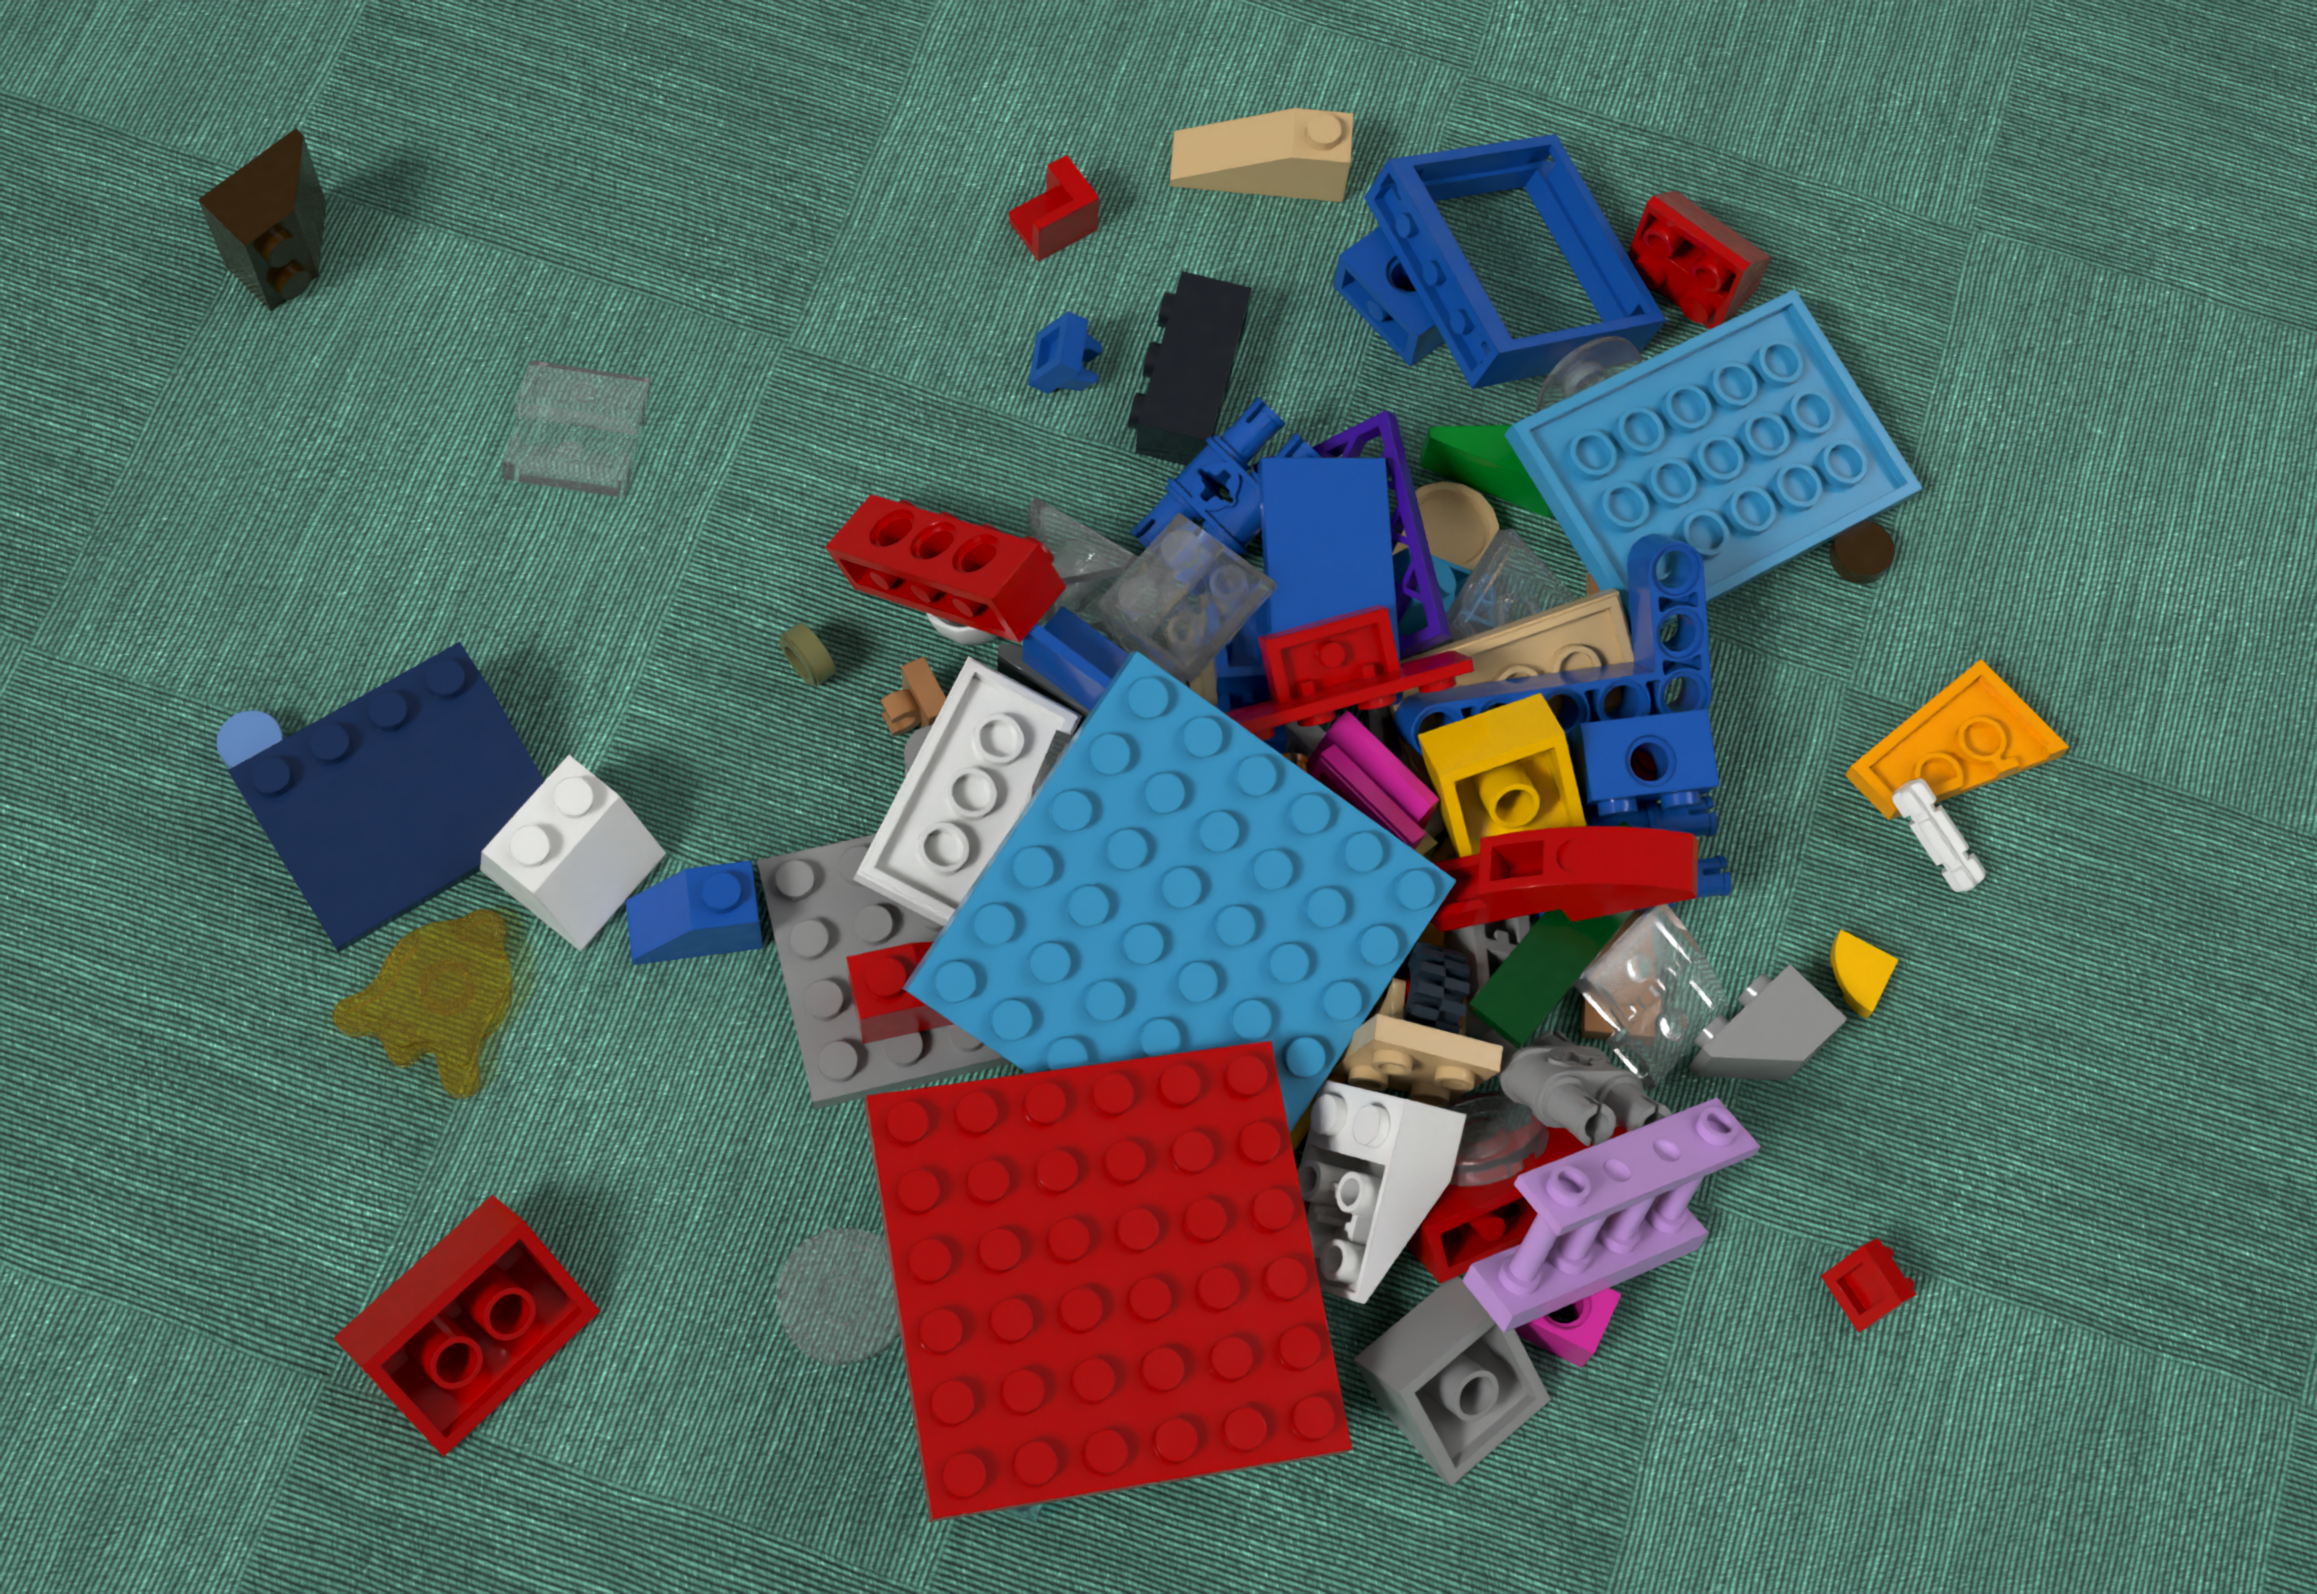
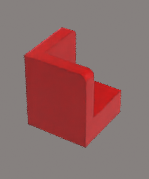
M1066 155L1047 165L1046 192L1012 209L1009 212V223L1039 262L1097 231L1100 198L1072 160Z

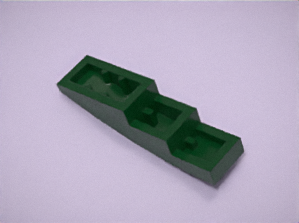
M1626 821L1620 824L1621 827H1632ZM1561 909L1545 912L1472 999L1467 1009L1517 1049L1521 1050L1556 1005L1562 1001L1636 910L1574 922Z

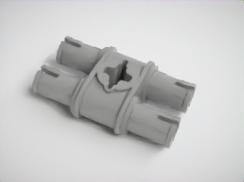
M1495 1030L1487 1032L1480 1038L1481 1041L1503 1046L1500 1072L1496 1076L1500 1079L1504 1094L1516 1103L1529 1106L1535 1118L1545 1126L1566 1128L1586 1146H1590L1591 1141L1593 1145L1607 1141L1613 1134L1615 1127L1621 1126L1627 1132L1672 1115L1665 1105L1658 1103L1644 1093L1641 1080L1634 1073L1612 1065L1608 1056L1598 1048L1577 1046L1560 1031L1555 1030V1035L1550 1030L1545 1031L1536 1038L1532 1046L1522 1047L1521 1050L1517 1049L1500 1034L1498 1035Z

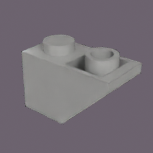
M1789 964L1774 980L1765 972L1761 974L1737 999L1744 1008L1731 1021H1728L1720 1014L1696 1037L1694 1042L1701 1050L1688 1068L1697 1077L1788 1081L1832 1039L1846 1022L1847 1018Z

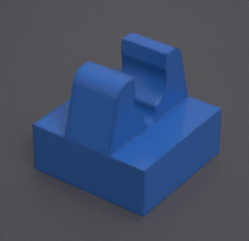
M1067 311L1036 333L1029 386L1049 394L1057 388L1083 391L1097 382L1098 374L1087 370L1082 365V361L1090 362L1102 353L1101 344L1087 334V319Z

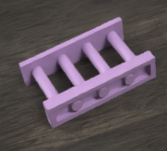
M1716 1097L1520 1174L1514 1185L1537 1212L1533 1223L1521 1244L1471 1264L1463 1279V1283L1505 1333L1696 1251L1700 1248L1709 1232L1691 1213L1687 1205L1703 1178L1708 1174L1755 1156L1761 1146Z

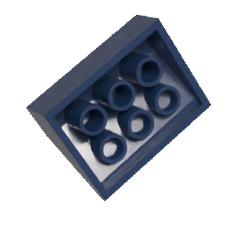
M460 642L228 770L249 809L338 953L481 871L482 850L545 781L492 690Z

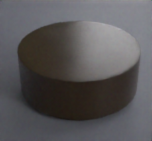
M1865 521L1834 538L1830 546L1829 558L1832 567L1842 578L1856 584H1868L1877 581L1885 574L1894 558L1895 548L1891 536L1884 528L1876 523Z

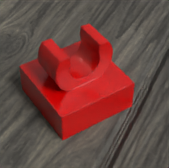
M1879 1238L1862 1245L1821 1275V1278L1858 1333L1874 1325L1917 1295L1913 1290L1914 1281L1911 1277H1904L1892 1259L1895 1253L1891 1247H1884Z

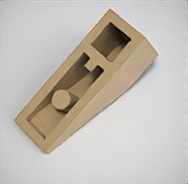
M1292 108L1176 130L1173 137L1170 187L1343 202L1351 164L1353 113Z

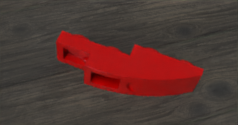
M1621 826L1546 828L1480 838L1479 854L1433 863L1454 878L1456 882L1430 922L1439 932L1558 909H1561L1574 922L1697 898L1698 839L1691 833Z

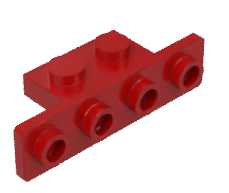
M1375 605L1258 637L1271 700L1225 712L1224 714L1263 741L1275 735L1274 727L1297 721L1298 726L1301 727L1316 726L1334 720L1336 718L1335 710L1358 704L1359 709L1369 710L1391 705L1397 701L1395 693L1418 687V691L1421 693H1431L1449 689L1457 684L1456 676L1474 671L1472 657L1456 651H1446L1399 664L1388 608L1382 605Z

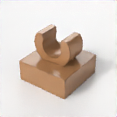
M924 656L901 666L903 690L895 691L881 699V704L885 710L882 713V717L893 737L912 730L918 724H920L921 728L933 725L946 700Z

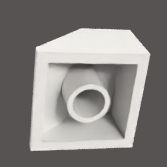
M568 755L482 850L480 870L582 952L666 856V852L615 791Z

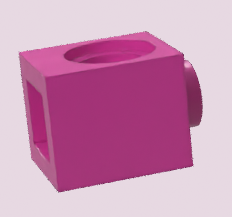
M1607 1288L1570 1304L1574 1312V1321L1571 1323H1558L1548 1315H1545L1514 1329L1518 1336L1582 1368L1595 1353L1622 1294Z

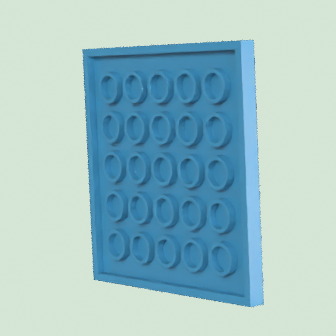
M1131 651L902 989L1027 1074L1271 1041L1289 1133H1291L1351 1042L1354 1030L1362 1025L1456 880L1140 652Z

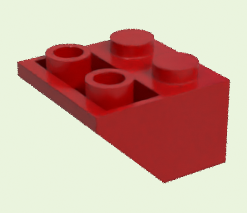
M1676 190L1653 195L1646 203L1628 253L1630 260L1648 289L1656 290L1680 307L1684 315L1690 320L1702 323L1709 329L1729 321L1758 289L1771 259L1765 252Z

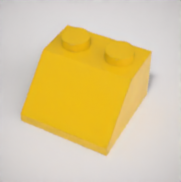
M1541 693L1418 735L1433 793L1440 799L1438 807L1457 858L1479 854L1480 838L1546 828L1586 826L1565 732Z

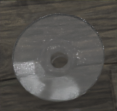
M1618 336L1597 338L1576 348L1564 357L1545 379L1536 400V413L1641 363L1642 358L1638 349L1629 340Z

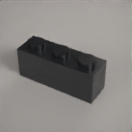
M1182 271L1176 293L1165 291L1157 320V327L1165 328L1161 344L1150 342L1142 377L1151 379L1147 394L1136 392L1128 420V428L1137 430L1136 454L1188 466L1208 445L1205 440L1209 436L1212 438L1216 434L1247 321L1252 288Z

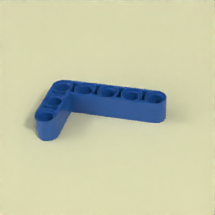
M1649 534L1641 537L1633 544L1628 554L1627 574L1634 662L1451 687L1431 693L1418 692L1405 698L1395 712L1394 726L1397 735L1406 745L1423 756L1418 739L1419 727L1423 719L1429 714L1440 712V727L1483 713L1493 704L1500 703L1503 706L1538 693L1542 694L1546 702L1552 696L1561 694L1563 700L1562 709L1556 716V719L1565 732L1567 742V733L1581 723L1708 709L1711 702L1712 688L1705 577L1701 555L1693 546L1663 534ZM1671 551L1674 557L1673 569L1665 579L1658 580L1656 575L1657 563L1665 553ZM1676 614L1678 619L1677 631L1669 641L1662 643L1660 637L1661 627L1667 618ZM1681 677L1682 689L1678 698L1666 704L1664 695L1668 684L1673 679ZM1621 685L1623 693L1619 706L1613 711L1605 713L1603 706L1607 693L1614 687Z

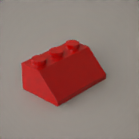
M491 1195L333 1339L444 1457L594 1318L600 1310L525 1221Z

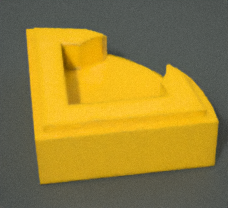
M1840 929L1831 946L1830 965L1833 967L1835 978L1844 993L1842 997L1856 1013L1867 1019L1873 1013L1899 959Z

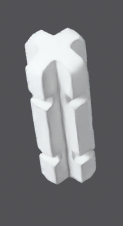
M1921 778L1909 780L1892 794L1893 803L1904 818L1910 816L1913 819L1909 822V826L1935 865H1944L1945 868L1942 869L1941 873L1952 890L1966 892L1976 887L1985 878V869L1974 853L1967 855L1965 851L1969 849V845L1943 806H1934L1933 803L1937 798L1926 781Z

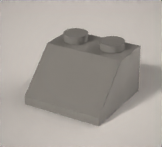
M1459 1276L1444 1282L1354 1358L1357 1367L1381 1409L1449 1486L1454 1485L1551 1400L1515 1329L1504 1333Z

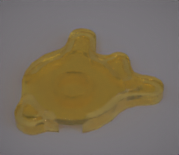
M479 909L461 919L427 924L401 938L386 956L381 971L375 980L362 992L344 998L335 1005L332 1017L340 1033L349 1037L369 1035L378 1037L382 1041L389 1059L398 1068L410 1067L423 1053H432L436 1057L442 1085L450 1096L462 1099L475 1095L481 1085L480 1054L483 1045L501 1026L512 1006L515 990L512 982V970L505 949L508 929L503 918L492 910Z

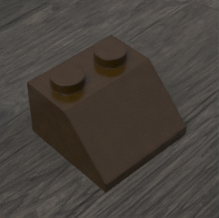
M295 128L198 199L225 267L270 311L274 310L284 301L301 295L307 289L310 282L319 275L327 203L305 138Z

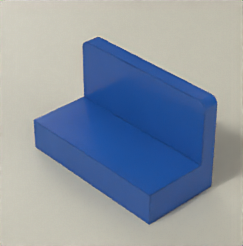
M1064 606L1056 612L1044 627L1036 624L1023 639L1022 661L1089 711L1095 706L1129 656L1128 653Z

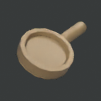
M1442 481L1424 485L1416 490L1415 494L1431 555L1477 573L1484 571L1495 553L1499 535V523L1494 508L1481 493L1459 483ZM1403 530L1401 534L1404 537H1406L1405 530ZM1398 542L1392 554L1394 555L1409 546Z

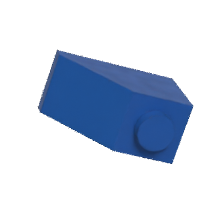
M751 860L687 868L626 900L633 965L763 948L757 890Z

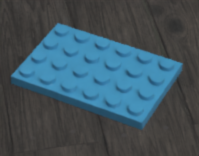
M1795 289L1512 424L1504 434L1600 591L1609 588L1619 591L1631 639L1627 561L1633 544L1641 537L1649 534H1663L1685 542L1698 551L1704 565L1706 605L1833 540L1855 526L1904 503L1923 489ZM1671 551L1665 553L1657 563L1656 575L1658 580L1665 579L1673 569L1674 557ZM1676 614L1667 618L1661 629L1677 621Z

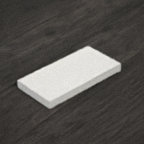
M968 656L853 880L945 926L1067 747L1082 715Z

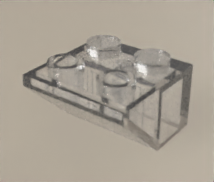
M1179 512L1095 606L1109 638L1129 653L1131 651L1140 652L1173 677L1193 682L1276 590L1277 585L1274 580Z

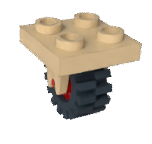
M1417 940L1378 999L1375 1015L1354 1030L1351 1042L1330 1073L1349 1077L1348 1083L1353 1087L1370 1091H1383L1387 1088H1392L1410 1093V1100L1435 1107L1447 1106L1450 1102L1499 1073L1503 1046L1465 1037L1466 996L1470 991V983L1465 982L1470 975V965H1466L1468 960L1466 954Z

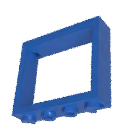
M1556 134L1388 159L1364 196L1471 389L1636 357L1667 321ZM1550 154L1552 155L1555 161H1547ZM1524 187L1603 322L1512 339L1434 201Z

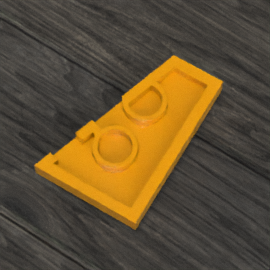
M1980 659L1851 765L1845 776L1888 820L1902 816L1893 803L1892 794L1909 780L1920 778L1925 780L1937 798L1933 803L1935 804L2061 758L2070 747Z

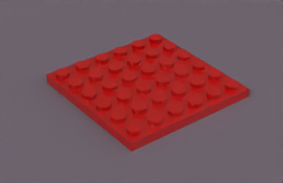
M1271 1041L866 1095L864 1106L930 1523L1345 1454L1352 1450Z

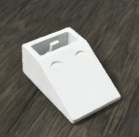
M1324 1081L1318 1090L1317 1099L1311 1111V1123L1301 1164L1297 1171L1321 1291L1365 1304L1450 1183L1466 1114L1337 1082Z

